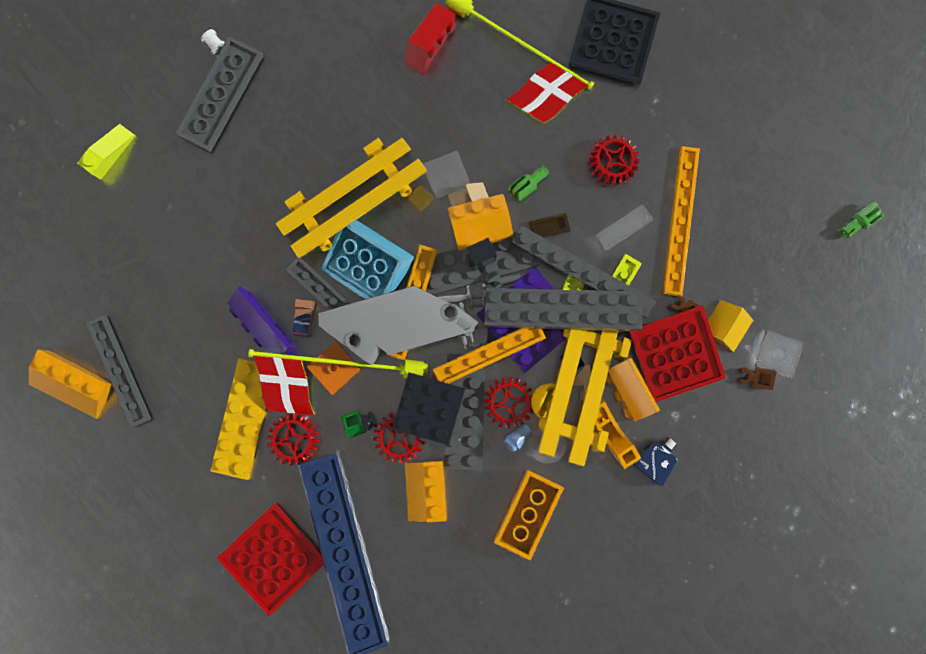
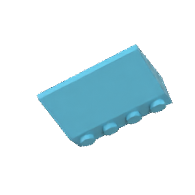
M355 220L336 233L332 247L329 249L321 270L364 299H369L394 292L406 275L414 256Z

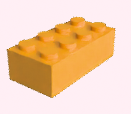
M526 469L493 539L494 543L531 560L564 487Z

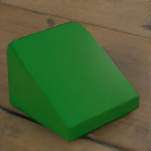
M359 410L341 416L348 438H353L367 432Z

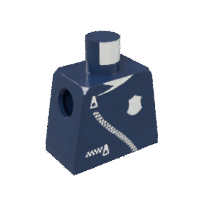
M669 437L666 438L662 445L652 441L638 453L641 459L633 463V465L657 485L663 486L677 462V458L671 454V451L677 444Z

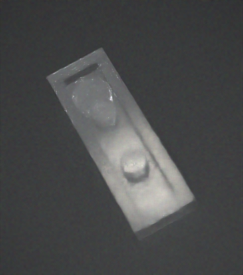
M642 204L595 237L604 251L607 252L654 219Z

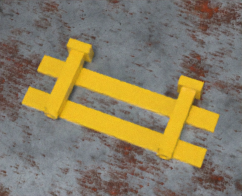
M377 138L363 148L369 158L367 162L320 194L307 201L299 191L284 201L291 213L276 223L281 233L285 236L303 223L310 232L291 245L298 258H301L318 245L322 251L329 250L332 247L329 238L396 192H399L402 197H406L412 192L409 183L426 173L427 169L417 159L401 171L397 170L393 162L411 150L403 138L386 149L382 141ZM383 170L389 178L388 180L319 226L313 217L314 215Z
M564 329L563 336L568 341L548 416L546 419L541 418L538 429L543 431L538 453L554 457L559 436L573 440L568 461L573 464L585 466L589 446H592L591 451L596 453L605 451L609 432L600 430L594 433L593 430L612 354H615L614 359L625 360L628 357L631 339L624 337L620 341L616 340L618 331L602 330L600 335L587 330ZM584 344L597 348L578 426L574 427L563 423Z

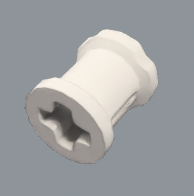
M213 29L206 31L201 37V41L211 48V52L214 55H218L221 52L225 42L216 36V32Z

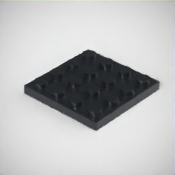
M587 0L568 65L640 85L660 12L616 0Z

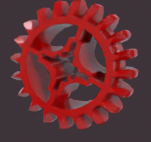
M617 134L612 139L607 135L605 140L600 138L599 144L595 143L593 145L594 149L590 151L592 156L589 157L588 161L592 162L589 168L595 169L592 174H599L598 181L604 178V185L611 181V186H614L616 181L619 185H622L623 180L628 182L630 180L629 177H634V171L639 169L636 164H639L640 159L635 158L639 155V152H634L636 145H629L631 139L625 142L623 141L625 139L624 136H621L619 140ZM615 147L619 149L617 151H612L610 149L607 150L606 148ZM623 153H625L628 158V166L622 158ZM600 154L606 162L605 168L600 163ZM619 155L617 161L609 166L613 157L616 158ZM616 169L622 171V173H610L609 171Z
M510 376L509 382L506 383L505 377H502L503 384L496 380V388L492 385L489 386L493 392H485V395L490 396V399H484V403H489V406L484 407V410L491 409L487 417L494 415L493 423L499 419V427H502L503 423L506 422L507 429L510 428V423H513L514 428H517V421L521 425L525 424L522 420L523 417L530 420V417L526 415L527 412L534 413L532 409H529L532 395L529 396L528 393L532 391V388L525 390L526 382L520 386V378H517L516 382L513 383V377ZM508 386L519 389L524 396L513 397ZM503 388L504 399L501 402L493 403L496 393ZM507 393L511 400L519 399V401L512 404V412L508 405L500 406V404L507 401ZM525 402L523 412L516 417V405ZM506 408L511 419L501 417L495 409Z
M389 413L390 420L382 417V421L385 424L383 425L378 422L377 426L381 430H374V433L379 434V437H374L373 441L380 442V444L375 445V449L379 447L383 449L378 453L379 455H382L384 452L387 453L384 458L385 460L392 456V463H395L396 458H399V463L402 464L403 457L406 458L407 462H410L409 455L411 454L412 457L416 458L417 454L414 451L421 452L422 449L418 447V444L425 445V442L420 441L421 437L415 436V443L411 447L407 441L408 433H405L403 442L396 441L392 444L396 437L395 432L398 434L404 432L392 429V423L395 418L392 413ZM386 428L392 434V439L388 444L384 442ZM395 445H401L407 452L395 453L390 449Z
M294 413L292 418L290 414H286V421L283 417H279L280 424L278 422L272 423L276 429L269 428L268 431L273 433V436H267L268 440H272V443L267 444V447L273 446L274 449L270 451V454L277 453L275 460L283 457L281 464H285L288 460L289 466H293L295 460V463L300 465L301 459L303 462L308 461L306 455L309 457L314 456L310 450H318V447L313 444L320 443L319 439H314V436H318L319 432L313 433L312 430L317 426H309L312 421L311 419L304 422L305 415H301L298 420L297 413ZM293 423L302 426L306 433L299 434L296 428H294ZM287 425L288 429H286L287 434L285 438L279 440L281 430ZM291 435L293 437H302L295 441V445L294 442H285V440H289L292 437ZM308 439L306 449L300 454V443ZM280 446H289L293 455L284 452Z

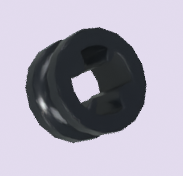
M371 411L368 412V415H362L368 431L372 427H378Z

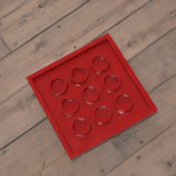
M704 305L642 325V331H629L646 386L655 402L726 379Z
M276 503L216 558L268 616L273 614L324 565L319 549Z

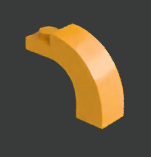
M601 399L594 427L597 432L600 430L609 432L606 446L621 466L626 469L640 460L641 457L634 444L626 437L616 423L605 401Z

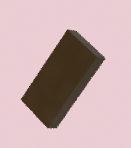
M566 213L529 222L531 231L543 238L571 231Z

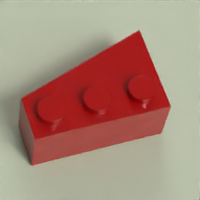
M436 3L408 39L404 64L424 74L439 48L444 44L447 35L454 30L456 14Z

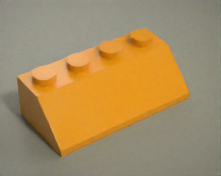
M38 349L29 365L30 386L98 419L114 389L110 381L48 350Z

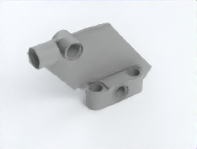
M415 286L318 313L319 326L371 365H373L382 351L391 355L461 334L470 336L479 324L477 320L460 309L456 304H450ZM449 307L455 309V315L452 318L446 314V310ZM354 335H357L360 339L358 345L352 342Z

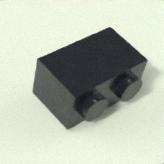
M486 238L467 247L465 260L469 268L473 267L477 271L495 262L497 254L489 238Z

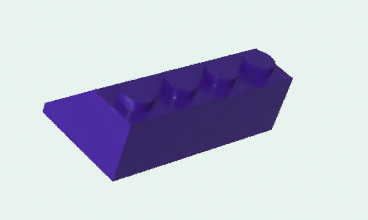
M242 286L238 287L227 304L231 307L229 309L230 313L235 318L239 317L243 322L241 326L247 333L251 332L255 336L253 338L254 342L260 348L263 346L267 351L266 353L283 355L293 353L297 347L249 290Z

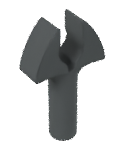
M494 271L485 280L487 283L495 282L485 286L487 288H500L502 284L515 282L521 276L519 273L500 277L499 273Z

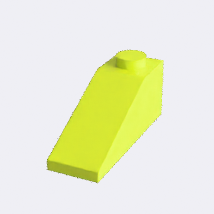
M119 124L89 147L77 164L101 180L135 135Z

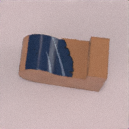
M295 300L293 335L310 336L316 306L314 301Z

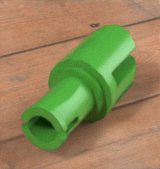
M541 165L532 174H524L508 187V190L521 201L537 189V183L548 176L549 172L546 167L544 168Z
M872 201L854 214V220L841 228L843 235L850 238L860 229H868L884 217L880 207H878V203Z

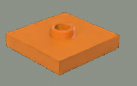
M336 341L317 357L354 362ZM313 361L307 366L331 395H334L361 371L359 366Z

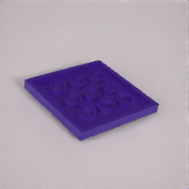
M535 266L507 288L555 290ZM485 307L476 314L483 324L485 320ZM487 327L496 339L521 329ZM542 329L546 339L511 354V358L526 373L566 340V337L563 336L564 329Z

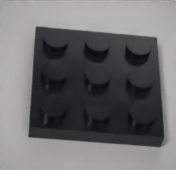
M408 372L392 429L449 446L465 388Z

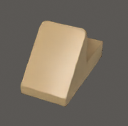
M483 182L466 184L464 189L448 194V198L453 207L488 198V194Z
M590 365L583 366L575 375L573 386L582 385V389H579L580 401L583 402L591 375Z

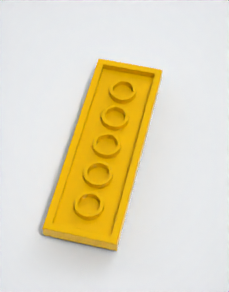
M238 358L210 470L211 472L250 480L267 411L262 397L260 375L256 363L253 361Z

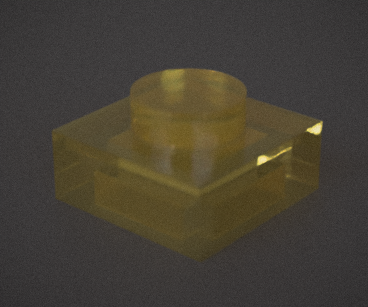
M422 185L408 197V200L421 213L435 199Z

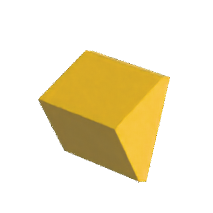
M720 300L708 321L714 341L734 352L753 319L742 307Z

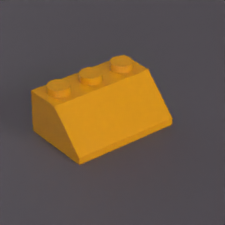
M504 194L448 208L458 251L466 250L467 247L486 238H489L490 242L493 243L514 237Z
M632 358L625 359L609 368L606 381L614 387L615 392L613 394L618 402H622L624 406L622 410L627 419L638 421L660 411Z
M443 460L405 462L408 521H447Z

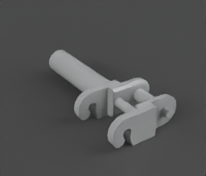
M485 283L482 284L483 293L481 295H471L469 285H466L467 294L439 296V298L448 303L470 300L471 303H468V305L471 306V309H473V306H482L484 308V299H486ZM472 298H482V302H473Z
M464 302L458 303L457 306L467 313ZM481 326L475 328L474 331L482 329ZM465 334L458 336V338H462L464 344L462 349L469 350V347L474 349L487 344L486 342L476 344L471 334L472 344L468 345Z

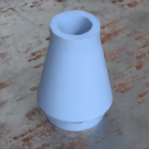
M524 424L508 434L504 443L513 452L520 450L528 436L532 433V430Z

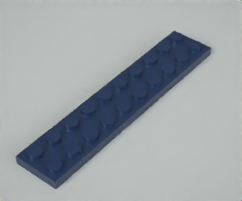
M337 454L300 464L298 468L347 653L367 654L385 647L388 643Z

